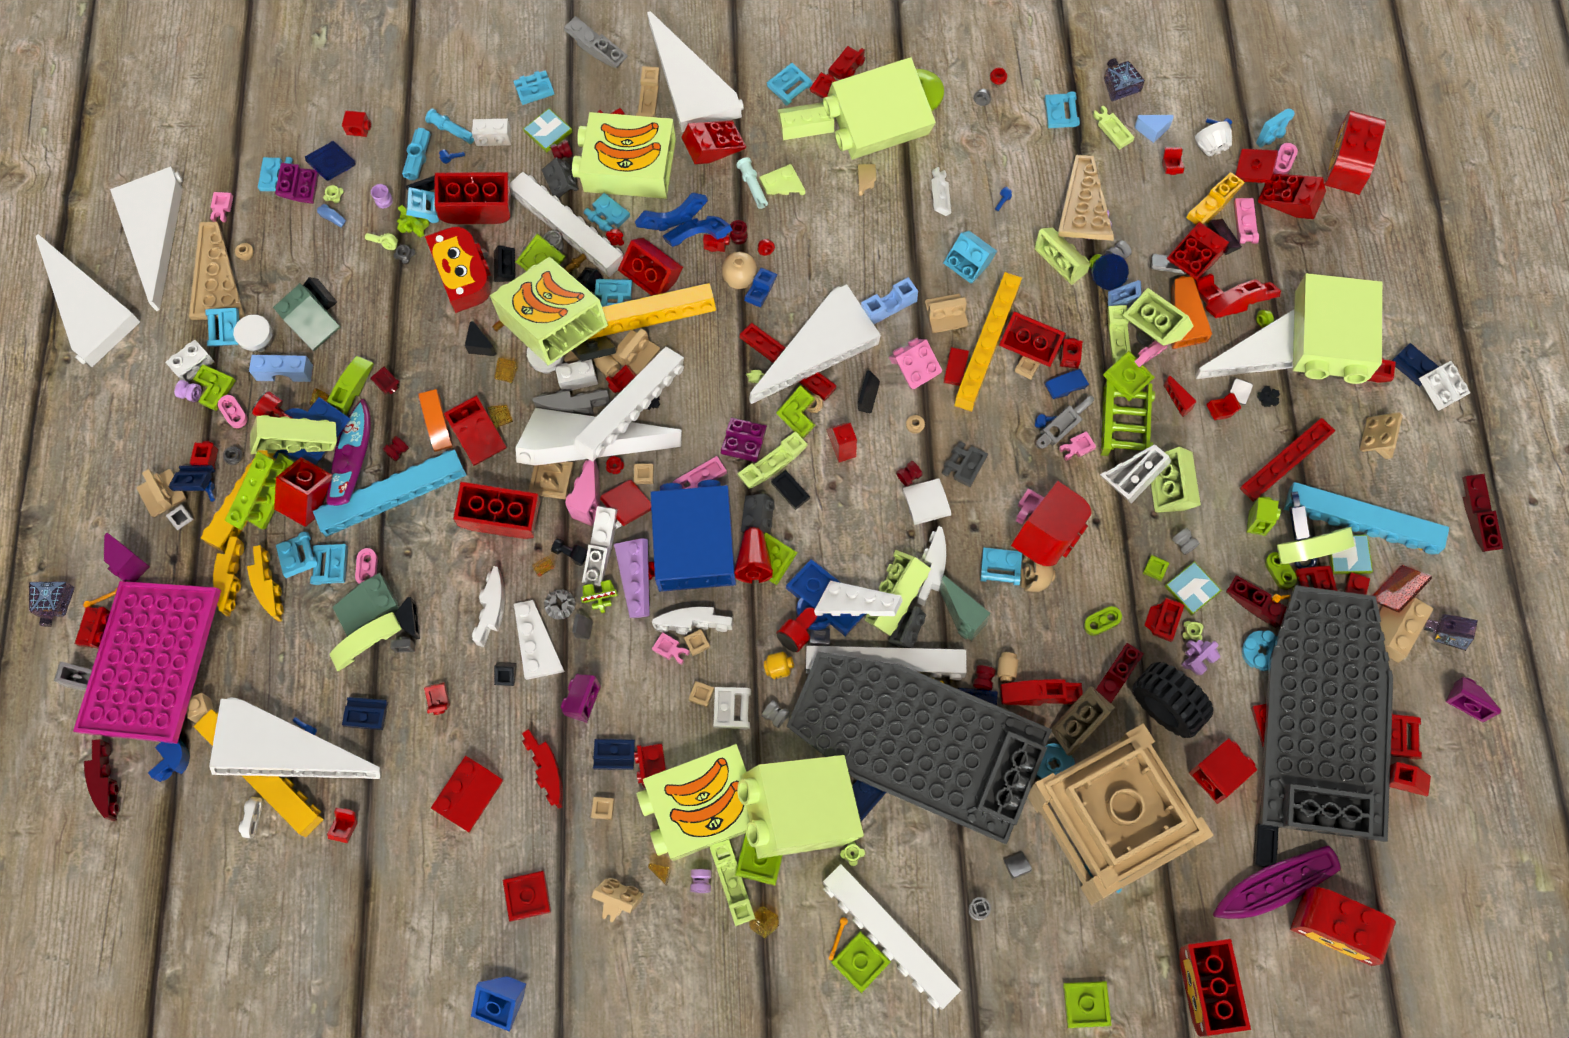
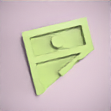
M791 164L759 177V181L766 194L775 195L779 193L789 195V192H800V195L805 194V189Z

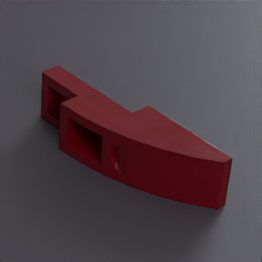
M1485 474L1462 477L1466 495L1462 497L1464 507L1482 552L1504 549L1496 510L1492 511Z
M1236 575L1226 593L1262 621L1274 628L1280 627L1286 606L1279 602H1274L1271 594Z
M1126 643L1096 688V691L1108 702L1112 703L1144 653Z
M101 739L92 740V760L84 761L87 788L94 805L103 818L117 821V814L119 813V805L117 803L119 785L116 780L109 778L111 774V767L109 765L111 748L108 742Z

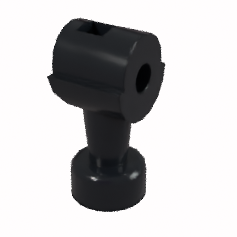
M559 538L553 542L551 552L557 555L562 552L571 557L573 563L579 566H583L586 560L588 550L579 545H574L573 548L566 546L565 542Z

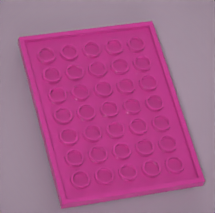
M120 581L73 732L177 744L221 590L215 587Z

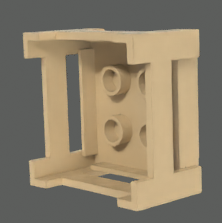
M1144 723L1125 733L1119 741L1056 775L1052 773L1037 781L1028 795V799L1035 811L1042 814L1082 882L1081 889L1091 906L1214 836L1203 817L1197 819L1152 747L1155 740ZM1049 802L1094 876L1092 879L1048 806Z

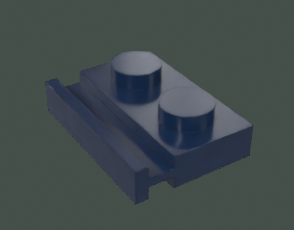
M1411 343L1392 360L1396 362L1395 367L1419 387L1422 385L1419 378L1439 367Z
M212 465L179 466V472L175 473L168 487L172 491H205L212 478L211 473L215 472V469Z
M347 697V706H345L342 726L383 730L388 701Z
M594 739L593 769L634 770L636 741L626 739Z
M857 780L852 788L860 822H862L886 792Z

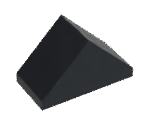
M472 320L469 323L465 341L468 353L495 356L497 353L493 345Z
M407 597L395 612V616L402 628L401 630L417 640L420 639L416 602L412 597Z

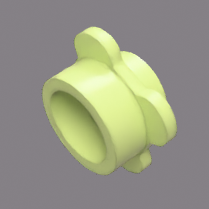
M330 185L325 189L323 198L325 201L339 203L344 191L342 188Z
M751 370L750 373L746 374L750 383H758L765 375L761 370Z
M1186 621L1183 624L1185 627V631L1182 634L1185 640L1194 639L1196 642L1199 639L1202 640L1203 625L1197 622Z
M854 841L849 843L845 850L840 852L841 858L849 861L850 866H856L860 857L865 855L864 849H860Z

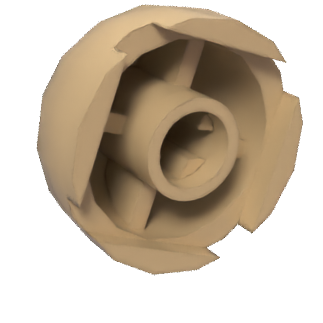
M741 251L728 255L722 265L724 281L730 287L736 289L749 287L748 285L753 282L754 277L758 273L754 258L748 253Z
M1025 556L1023 562L1026 563L1025 568H1021V587L1029 592L1045 590L1055 579L1053 566L1039 565Z

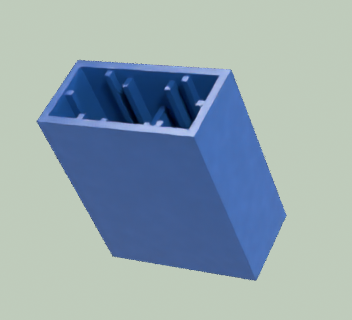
M704 480L698 483V488L683 489L681 484L666 483L660 486V491H652L651 511L655 581L659 592L736 585L728 485L721 486V483L717 480Z

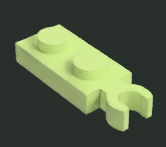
M1104 106L1100 109L1102 114H1099L1096 110L1094 111L1093 117L1099 121L1098 126L1119 150L1133 142L1134 136L1114 113L1108 115L1107 108Z

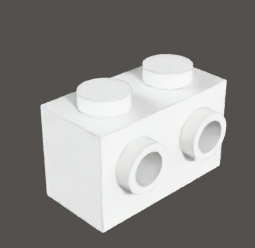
M508 118L473 119L472 136L476 146L511 145L512 130Z
M194 340L177 354L172 355L165 363L180 380L189 382L194 378L202 364L210 366L214 363V360Z
M592 359L582 362L579 360L570 364L563 363L555 367L561 391H572L598 384Z

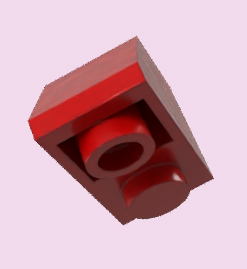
M1400 762L1390 765L1391 788L1426 797L1429 796L1431 780L1429 774L1416 766Z

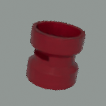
M567 140L562 141L559 145H550L554 158L557 157L562 160L565 157H573Z
M735 220L730 224L733 230L730 232V239L734 244L741 245L748 239L747 225L744 221Z
M397 436L392 439V444L390 443L382 448L395 462L400 458L401 452L405 453L409 449Z
M910 461L904 469H899L896 475L901 483L908 487L914 479H919L923 476V473L914 461Z
M976 666L975 673L977 678L974 679L973 687L991 691L994 684L991 680L995 677L996 670L989 666Z

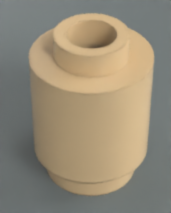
M611 355L593 360L595 366L606 377H614L620 371V364Z
M1010 652L1001 653L997 668V678L1001 682L1011 683L1012 680L1017 679L1019 660L1016 654Z

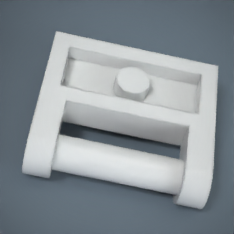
M715 687L714 728L750 729V722H748L750 688ZM735 695L741 696L740 721H734Z

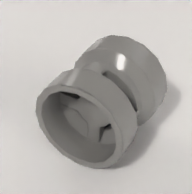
M551 230L545 233L544 239L558 251L562 252L564 245L559 232Z
M1120 240L1115 244L1114 248L1111 247L1106 251V256L1113 265H1118L1122 262L1123 258L1129 257L1132 251L1125 241Z
M1188 528L1179 532L1172 539L1175 544L1181 546L1180 550L1184 555L1194 550L1200 544L1196 538H1192L1191 531Z
M774 700L768 704L762 713V717L766 720H771L777 728L784 723L789 715V711L785 708L781 709Z
M982 897L975 898L968 907L970 917L977 921L984 920L991 911L989 901Z

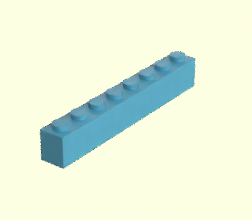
M455 449L445 451L441 456L427 459L424 463L418 466H411L402 473L393 474L386 480L377 481L365 489L356 490L347 504L339 506L325 504L313 511L320 531L327 537L460 479L467 474Z
M1296 482L1288 490L1284 510L1289 511V507L1293 506L1291 492H1298L1300 505L1305 506L1306 516L1312 520H1322L1332 526L1351 527L1353 532L1359 531L1366 533L1370 537L1386 539L1390 543L1404 544L1407 548L1411 549L1420 548L1432 555L1439 554L1446 547L1449 527Z

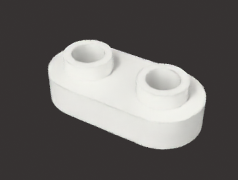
M251 797L245 802L244 819L239 825V832L244 838H253L256 834L263 801L260 797Z

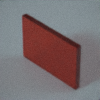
M1401 565L1372 596H1376L1377 604L1400 613L1428 584L1432 576Z

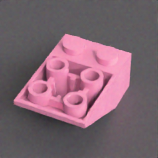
M586 460L582 468L583 472L580 477L576 478L575 488L572 493L568 494L565 503L571 518L593 526L597 506H600L599 469L595 460L593 462Z

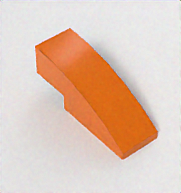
M437 389L419 393L422 412L434 452L453 447L447 419L443 414V406Z

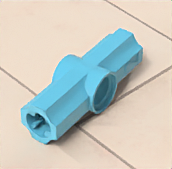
M424 128L415 129L412 142L407 147L408 156L402 175L412 181L419 178L421 167L426 162L425 153L431 134Z

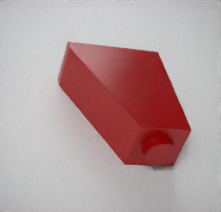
M842 423L826 429L838 463L856 457L857 438L851 423Z

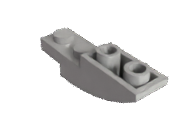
M576 16L564 27V31L577 41L579 47L611 67L617 68L628 57L627 54L603 34L599 36Z
M562 390L550 395L541 394L533 398V403L536 408L593 415V408L608 405L610 397L607 390H596L589 394L580 393L574 397H571L569 391Z

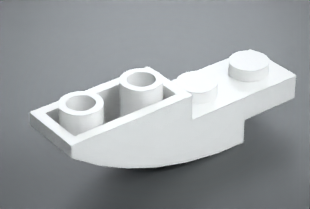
M597 506L582 583L601 586L600 582L604 579L613 545L617 509Z
M938 526L936 532L932 531L929 539L931 546L929 549H925L922 559L925 560L924 564L931 568L923 586L919 588L917 594V603L925 606L931 589L939 592L945 570L946 542L943 529Z
M493 566L492 571H489L485 589H482L479 595L480 603L485 609H482L480 612V622L478 627L474 628L472 638L475 644L481 647L485 646L491 629L499 631L504 613V582L502 574L496 566Z
M689 607L662 614L654 618L652 624L654 629L659 632L671 630L676 631L677 634L687 635V633H693L694 626L703 630L709 627L716 628L720 632H727V630L733 629V618L715 615L714 607Z

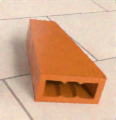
M1191 276L1178 277L1174 280L1171 287V304L1188 315L1194 327L1182 340L1171 343L1172 349L1206 343L1212 335L1194 278Z

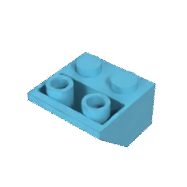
M966 231L960 234L943 263L972 284L989 266L997 250L971 231Z

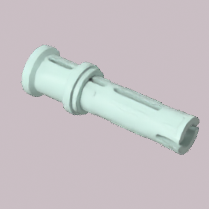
M748 157L742 158L737 162L736 166L742 173L743 181L747 182L758 209L765 208L768 205V201L756 178L757 172L751 165L752 161Z

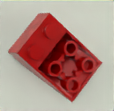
M733 120L688 123L681 137L694 164L712 163L746 149V145Z
M1273 174L1272 182L1265 184L1258 203L1296 218L1314 219L1326 193L1323 177Z
M1198 222L1167 257V260L1197 280L1224 254L1229 242L1201 222Z
M477 395L443 413L473 466L507 448Z

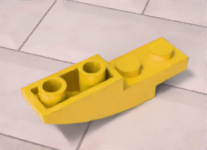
M1230 172L1210 191L1207 197L1188 213L1186 218L1195 225L1198 222L1208 224L1227 205L1245 182Z
M231 536L225 554L217 553L213 572V587L221 590L217 606L219 611L230 617L231 612L235 609L236 595L241 589V580L235 574L239 570L240 556L244 553V543L239 538Z
M261 545L253 546L254 565L247 566L252 589L263 608L280 622L282 621L281 614H284L283 605L280 603L282 590L280 585L272 580V572L268 566L270 554Z

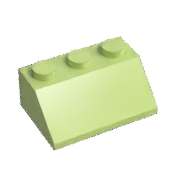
M823 102L777 109L783 140L834 132V118H828Z
M1042 228L1039 230L1035 250L1071 285L1088 273L1090 266L1088 259L1082 256L1073 244H1069L1064 237L1058 236V232L1054 228Z
M1149 288L1122 315L1163 346L1182 340L1194 327L1188 315Z
M1182 447L1164 452L1170 457L1171 463L1151 483L1155 512L1185 511L1200 506L1193 452Z

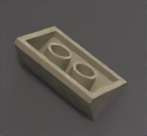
M1090 686L1051 728L1052 733L1066 754L1071 756L1115 707Z

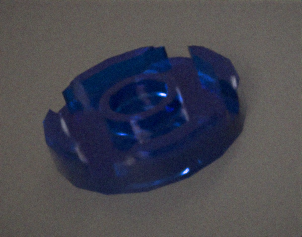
M1113 253L1100 256L1094 262L1091 270L1094 282L1097 286L1106 290H1114L1121 287L1126 282L1129 274L1128 264L1125 259Z

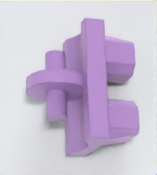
M1200 639L1196 643L1191 640L1188 641L1186 645L1189 650L1185 652L1188 658L1181 665L1185 669H1191L1196 675H1202L1207 670V667L1202 662L1205 658L1209 663H1214L1221 657L1216 649L1219 645L1216 641L1212 643L1208 641L1203 643Z

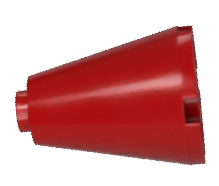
M751 527L744 532L736 560L734 574L735 578L741 582L752 583V580H759V583L770 580L773 575L764 533L756 527Z

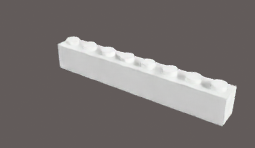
M522 172L510 182V193L515 199L552 230L559 232L561 237L578 252L584 253L587 259L603 273L610 277L618 270L623 259L622 251L617 247L614 248L607 238H602L598 235L594 227L586 225L583 218L574 215L568 206L562 205L555 195H550L543 185H538L531 175L528 176Z
M665 347L575 438L574 450L592 462L597 457H601L609 444L612 445L616 441L617 436L621 432L624 433L629 424L639 417L640 412L643 409H647L654 398L659 397L662 389L665 386L668 387L672 383L673 378L682 373L684 357Z
M806 646V674H809L818 652L902 665L935 680H940L942 677H950V680H961L966 675V650Z
M841 864L823 881L825 886L823 890L830 898L835 896L839 901L837 905L844 913L848 911L854 917L852 921L860 929L864 927L869 933L867 937L875 945L879 943L883 947L882 953L890 961L894 959L899 964L897 969L905 977L909 975L914 980L912 985L920 993L924 991L929 996L927 1001L935 1009L938 1007L941 1010L944 1009L961 991Z

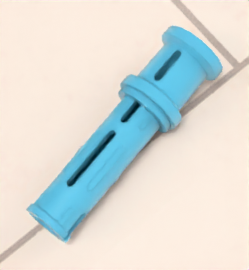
M433 108L427 112L425 117L427 123H432L439 130H446L469 144L474 142L472 133L450 121L448 116L440 115Z

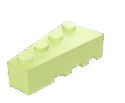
M268 415L256 416L250 433V454H257L260 450H267L268 454L276 453V450H287L288 453H296L301 449H305L306 452L333 451L337 443L336 422H329L328 420L316 421L307 418H278Z
M895 550L893 554L895 560L893 565L889 564L886 570L889 574L886 581L881 582L879 591L900 595L903 601L895 616H870L867 614L865 618L866 622L890 636L897 629L899 621L907 612L910 603L917 596L919 588L927 579L928 573L931 570L930 567L916 557Z

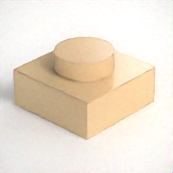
M1023 356L1015 372L1032 380L1040 363Z
M634 464V484H653L654 465Z
M702 629L684 637L692 656L710 648Z
M695 681L688 700L708 708L715 689Z
M594 797L591 818L612 820L615 799Z

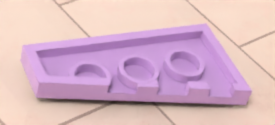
M641 538L616 543L614 547L629 617L641 618L650 616L648 539Z

